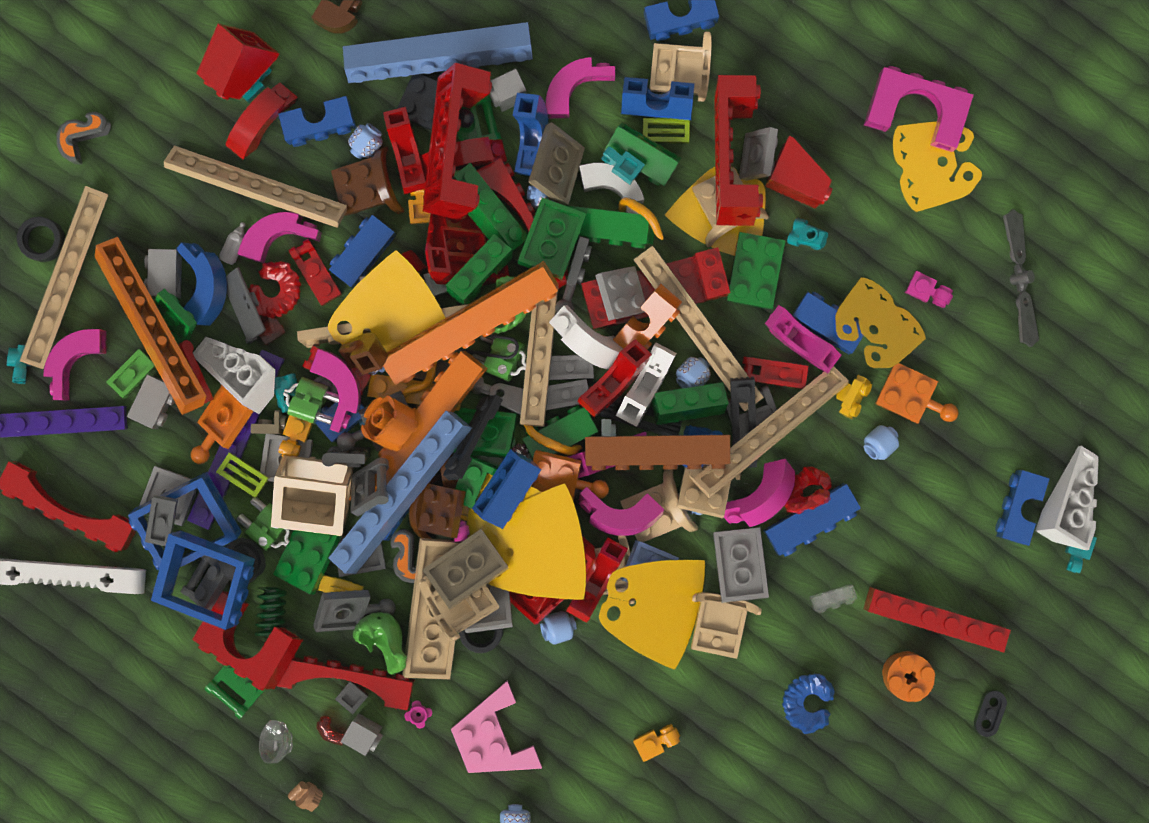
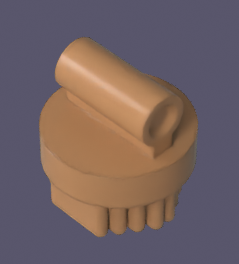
M303 781L299 782L288 793V798L292 801L295 800L297 807L311 812L319 806L320 800L323 797L322 791L316 785Z

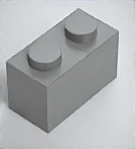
M516 69L491 80L492 89L490 97L495 108L499 106L502 112L515 106L517 93L527 94L526 88Z
M148 249V255L145 256V268L148 269V278H145L144 285L151 297L156 298L157 293L165 288L170 294L175 295L176 298H181V254L177 250Z
M153 375L146 376L127 415L128 418L151 429H158L159 426L162 427L168 417V414H166L169 405L172 406L175 401L162 379Z
M358 713L341 742L366 756L369 750L374 752L383 737L380 734L383 727Z

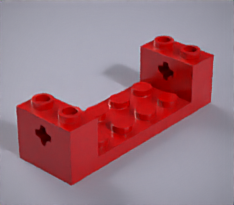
M454 63L438 77L422 212L458 220L476 209L479 204L478 185L452 179L456 170L453 162L458 150L456 135L461 125V120L458 119L459 110L462 107H473L490 94L492 89L490 81L491 72Z
M718 75L714 96L716 225L754 226L756 217H760V208L763 207V194H759V185L733 184L734 172L731 171V164H733V149H731L733 127H730V120L732 118H752L753 110H757L761 87L756 85L755 75Z
M718 247L695 253L693 257L666 264L695 304L726 297L730 294ZM640 270L637 271V275L646 301L655 291V288ZM597 279L581 283L592 330L597 331L627 323L632 316L637 320L649 317L644 312L608 321Z

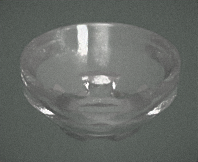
M270 720L264 726L259 741V752L265 763H278L291 752L293 736L285 723L278 720Z

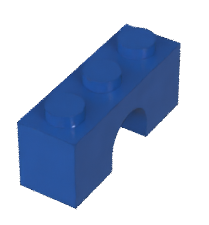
M688 0L690 12L683 17L673 15L669 10L667 1L644 7V17L650 40L662 41L670 38V35L675 33L686 35L695 28L701 27L702 30L714 27L719 19L715 0Z
M625 77L621 114L691 120L695 83L671 81V88L667 93L654 94L648 89V79Z
M346 96L325 101L326 114L323 120L318 123L308 122L305 112L301 108L279 113L285 141L289 145L292 144L293 147L305 145L307 140L315 139L316 141H321L329 138L330 134L338 133V135L350 133L351 129L356 128L350 101Z
M1016 470L1011 475L1009 480V487L1011 489L1009 495L1005 496L1002 509H1004L1002 518H999L996 523V537L1022 545H1030L1036 523L1029 522L1023 518L1021 506L1028 499L1043 501L1049 478L1023 470Z

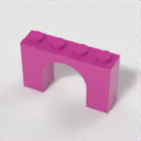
M884 67L879 74L864 125L886 132L891 126L899 100L909 94H920L932 101L938 115L930 145L953 152L958 147L973 94L968 93L967 89L961 87H954V89L947 87L944 82L939 80H932V82L924 80L922 75L910 73V75L902 73L901 69L897 67Z

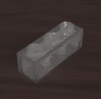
M852 584L810 596L813 610L815 612L818 611V613L825 612L830 607L832 609L841 607L840 604L846 603V605L852 604L857 599Z

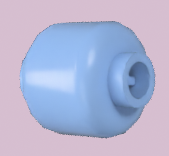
M877 426L864 438L865 452L875 460L887 459L899 447L898 433L892 427Z
M565 611L547 615L543 619V623L540 624L543 638L553 645L572 639L574 630L577 629L574 617H569Z

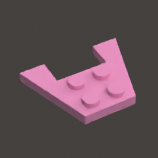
M508 680L451 728L468 773L542 768L534 745L512 754L495 711L516 703Z

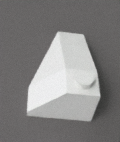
M205 337L193 352L195 359L243 406L260 414L273 398L275 369L261 356Z
M1078 446L1041 512L1036 532L1053 542L1082 550H1089L1096 530V521H1093V508L1097 507V500L1094 499V486L1097 485L1098 481L1097 455L1083 446Z

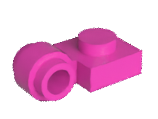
M918 271L914 272L905 293L925 303L932 296V303L942 308L949 305L953 298L952 289L943 285L935 289L937 280Z
M462 519L460 520L458 537L454 538V542L464 541L470 534L467 522Z

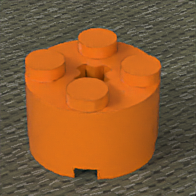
M385 395V398L378 397L371 402L363 417L367 419L365 425L362 424L361 426L362 434L365 438L389 450L399 451L410 435L415 433L418 428L415 413L411 407L389 395Z
M903 651L890 656L882 670L887 689L899 699L907 702L921 701L931 692L935 681V672L930 663L923 657L910 651ZM908 673L912 675V678L906 679L904 676Z

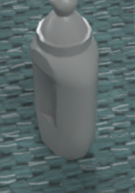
M241 222L240 226L228 235L220 252L219 260L230 265L236 262L239 256L238 251L245 235L244 222Z

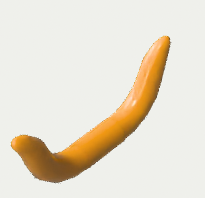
M624 197L619 201L618 212H625L627 206L648 221L654 234L663 240L664 237L658 220L647 207L630 197Z
M437 361L434 362L435 366L426 372V377L422 382L409 385L403 390V394L423 391L430 387L436 375Z
M524 425L528 435L533 440L556 452L565 455H575L583 448L577 444L572 447L563 445L540 434L533 426Z

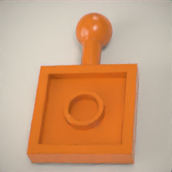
M900 363L892 367L875 402L876 405L916 424H919L926 407L940 413V417L946 422L956 420L959 414L958 408L950 403L942 405L930 399L938 381Z
M221 385L213 397L214 400L209 403L197 422L208 433L203 443L194 447L191 451V459L197 464H204L208 461L210 456L209 449L215 441L223 448L229 449L253 413L251 409L243 406L223 385Z
M540 450L535 451L533 462L542 470L538 474L536 481L531 485L532 487L544 492L553 487L566 484L573 501L576 489L584 490L586 487L599 499L607 496L609 487L605 481L596 480L591 483L578 479L581 460Z

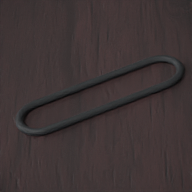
M490 334L487 337L513 341L516 346L514 353L510 356H503L462 348L455 350L500 359H511L517 355L519 344L513 337Z

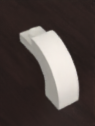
M591 163L579 166L584 192L608 189L618 194L621 199L630 197L641 204L644 202L643 194L637 182L634 180L629 185L612 173L614 165ZM627 206L626 213L639 214Z
M564 305L549 322L563 337L561 340L571 350L600 368L609 369L620 351L623 350L613 340L615 336L607 337L595 332L568 305Z
M658 343L654 344L650 352L652 354L651 358L640 372L616 414L619 418L636 427L651 405L654 394L658 392L677 354Z

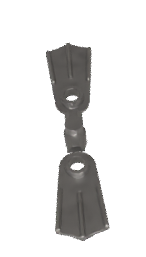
M1012 209L1003 216L1007 240L1011 249L1010 258L1018 264L1014 266L1015 274L1010 276V282L1012 285H1016L1017 292H1021L1016 299V305L1019 309L1020 342L1028 345V347H1032L1039 341L1032 299L1025 289L1028 283L1034 282L1035 277L1033 271H1026L1022 267L1026 258L1023 215Z
M441 359L438 360L435 378L441 371L445 372L450 364ZM421 370L415 373L414 378L424 380L426 372ZM482 377L472 388L474 394L484 393L491 396L496 395L497 392H503L504 396L500 397L503 399L501 406L521 415L522 388L502 383L490 386L484 383Z

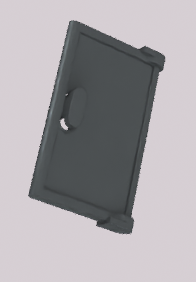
M238 267L226 276L227 295L245 334L246 344L257 340V337L266 329L256 308L259 306L254 292H249Z

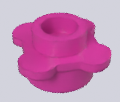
M416 700L412 703L410 711L405 713V719L421 729L425 726L427 718L432 716V709L424 707L420 701Z

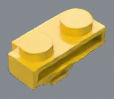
M857 375V379H854L852 385L848 383L847 386L836 394V398L843 402L842 408L839 411L843 416L852 419L859 415L861 411L860 403L864 396L869 395L872 384L867 378Z
M324 574L318 590L324 593L363 590L364 586Z

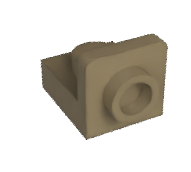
M275 410L274 424H272L273 420H258V424H251V433L283 435L288 418L284 416L285 413H282V411Z

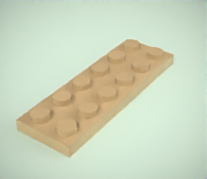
M420 538L405 651L407 661L406 668L403 669L404 678L450 679L455 641L449 639L437 623L425 602L418 582L424 579L431 593L434 592L436 589L422 569L463 541L454 542V540Z

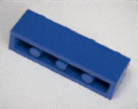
M841 484L829 491L831 498L829 503L820 505L814 510H804L801 514L791 513L764 529L763 531L775 552L779 556L784 554L786 557L797 550V545L803 542L807 545L816 540V534L823 530L827 533L837 527L836 523L840 520L848 521L857 516L856 511L861 509L847 484Z

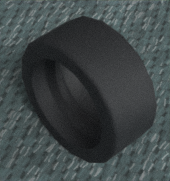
M41 216L31 217L24 221L19 227L16 236L20 251L26 257L39 262H48L59 257L65 241V233L61 226L55 221ZM37 226H46L54 234L53 246L45 253L35 252L29 246L28 238L30 232Z
M242 537L231 541L225 546V548L255 559L253 565L254 574L249 583L264 572L266 567L263 551L256 543ZM219 561L221 571L232 581L236 567Z
M503 628L495 629L493 638L485 644L473 642L465 630L459 633L460 640L472 652L487 653L500 643Z

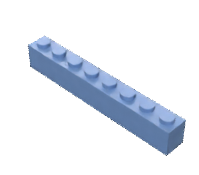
M528 22L343 46L344 69L348 83H361L369 80H384L392 77H407L409 75L446 71L454 63L476 68L485 65H499L533 59Z
M445 411L386 485L389 501L386 504H378L366 511L330 555L329 559L345 574H356L470 432L472 427L457 414Z

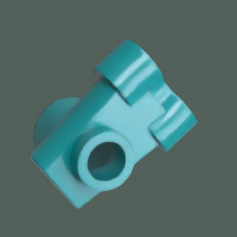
M796 218L787 243L797 247L800 244L807 245L814 250H819L826 245L828 232L809 225L807 220Z
M18 345V348L9 347L7 366L15 367L12 376L13 383H26V366L31 365L20 362L25 345Z
M295 374L275 378L274 392L277 398V405L282 413L288 412V406L284 400L285 395H283L285 389H290L292 385L298 383ZM296 388L288 393L292 398L296 394Z

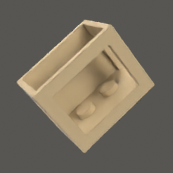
M283 455L274 477L271 527L342 536L349 514L353 467H348L347 463H335L333 466L327 467L323 465L322 460H318L316 457L303 458Z

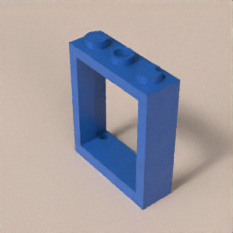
M208 472L160 495L176 499L197 488L224 533L223 536L211 541L212 543L224 546L237 539L242 532ZM150 500L134 508L128 514L131 527L137 530L141 537L142 546L145 550H149L153 557V564L159 570L164 550L161 545L145 542L148 523L143 515L150 512L152 501ZM191 551L183 555L180 567L204 556V554Z
M181 530L169 533L151 601L224 630L237 626L240 617H242V604L248 596L247 586L254 574L253 565L255 559ZM185 547L236 567L223 615L172 595Z

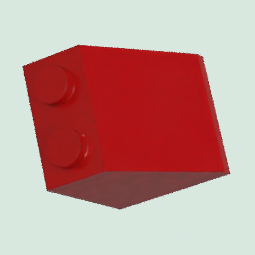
M218 23L196 74L204 80L203 83L216 90V95L226 100H229V98L240 100L278 58L279 53L254 32Z
M789 136L781 148L772 174L769 176L765 187L815 209L828 200L833 189L829 187L832 180L802 146L793 137Z

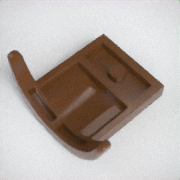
M387 146L378 149L374 157L331 171L338 201L341 204L347 205L345 216L383 204H387L397 214L404 213V208L398 202L389 181L386 167V154L389 150Z
M435 474L410 506L409 519L411 527L421 538L433 539L426 532L450 538L458 537L466 491L434 485L436 481L442 479L441 474Z

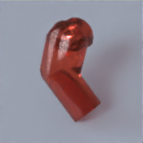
M321 716L319 722L316 723V728L322 739L343 746L341 740L345 734L333 731L330 726L331 718Z

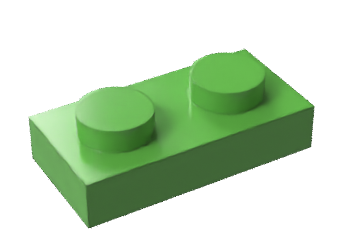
M138 349L106 383L125 399L156 367L151 358L141 349Z

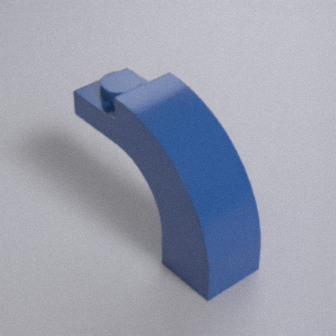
M517 93L513 117L519 123L520 145L515 173L530 176L545 125L548 124V114L545 102L540 95Z
M181 242L176 250L191 265L197 281L195 293L184 309L194 316L197 325L210 326L220 314L226 299L227 280L223 265L215 253L204 252L195 243Z

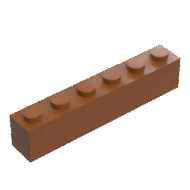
M730 435L585 437L586 466H592V470H606V466H615V470H630V465H639V470H653L654 465H663V469L669 470L678 469V465H687V469H702V464H711V469H726V464H731Z

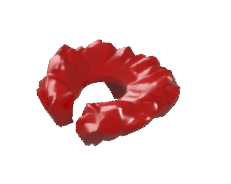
M282 261L263 263L262 269L259 271L260 277L267 280H276L280 284L279 294L272 298L267 297L259 285L253 284L250 285L248 290L256 295L259 306L256 307L259 315L274 318L275 316L282 317V314H287L289 310H293L294 306L297 305V300L300 299L301 283L299 282V276L290 268L289 263Z
M812 466L803 467V470L798 475H795L792 493L784 505L787 512L801 514L804 510H814L820 505L829 503L831 500L830 492L828 491L831 488L829 475ZM809 485H821L823 489H818L810 496L804 497L803 490Z

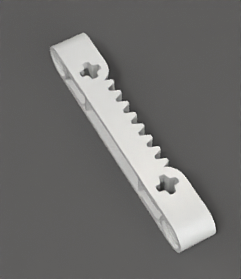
M0 559V584L2 585L34 582V584L44 583V585L53 583V585H72V587L79 585L81 587H98L101 591L113 593L144 594L145 569ZM14 569L20 572V576H18V574H14ZM110 576V578L114 579V582L111 583L106 577Z

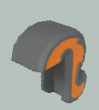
M89 112L85 115L88 119L85 123L73 119L67 120L60 125L56 133L57 147L64 158L74 164L82 165L83 162L77 142L109 134L111 123L102 114Z
M401 529L395 532L391 538V547H398L400 549L394 558L393 568L395 574L402 581L414 583L416 566H414L415 535L408 529Z

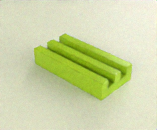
M643 118V135L656 143L689 144L690 120ZM648 125H685V129L648 128ZM648 134H685V137H648Z
M231 452L228 453L216 473L255 498L258 497L260 491L270 479ZM230 460H233L234 462H236L237 464H239L240 466H242L243 468H245L246 470H248L249 472L256 475L262 480L258 482L251 476L247 475L246 473H244L243 471L229 463ZM226 467L255 485L256 489L253 490L224 471Z

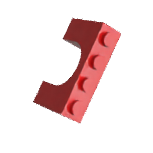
M222 591L211 611L223 615L229 592ZM245 601L241 608L242 616L249 605ZM204 621L201 623L192 639L199 644L198 648L205 653H212L217 656L216 660L225 666L230 665L234 668L233 672L242 678H249L253 681L251 684L262 691L264 689H275L303 641L286 628L274 627L259 653L247 659L236 649L234 643L236 626L224 630Z

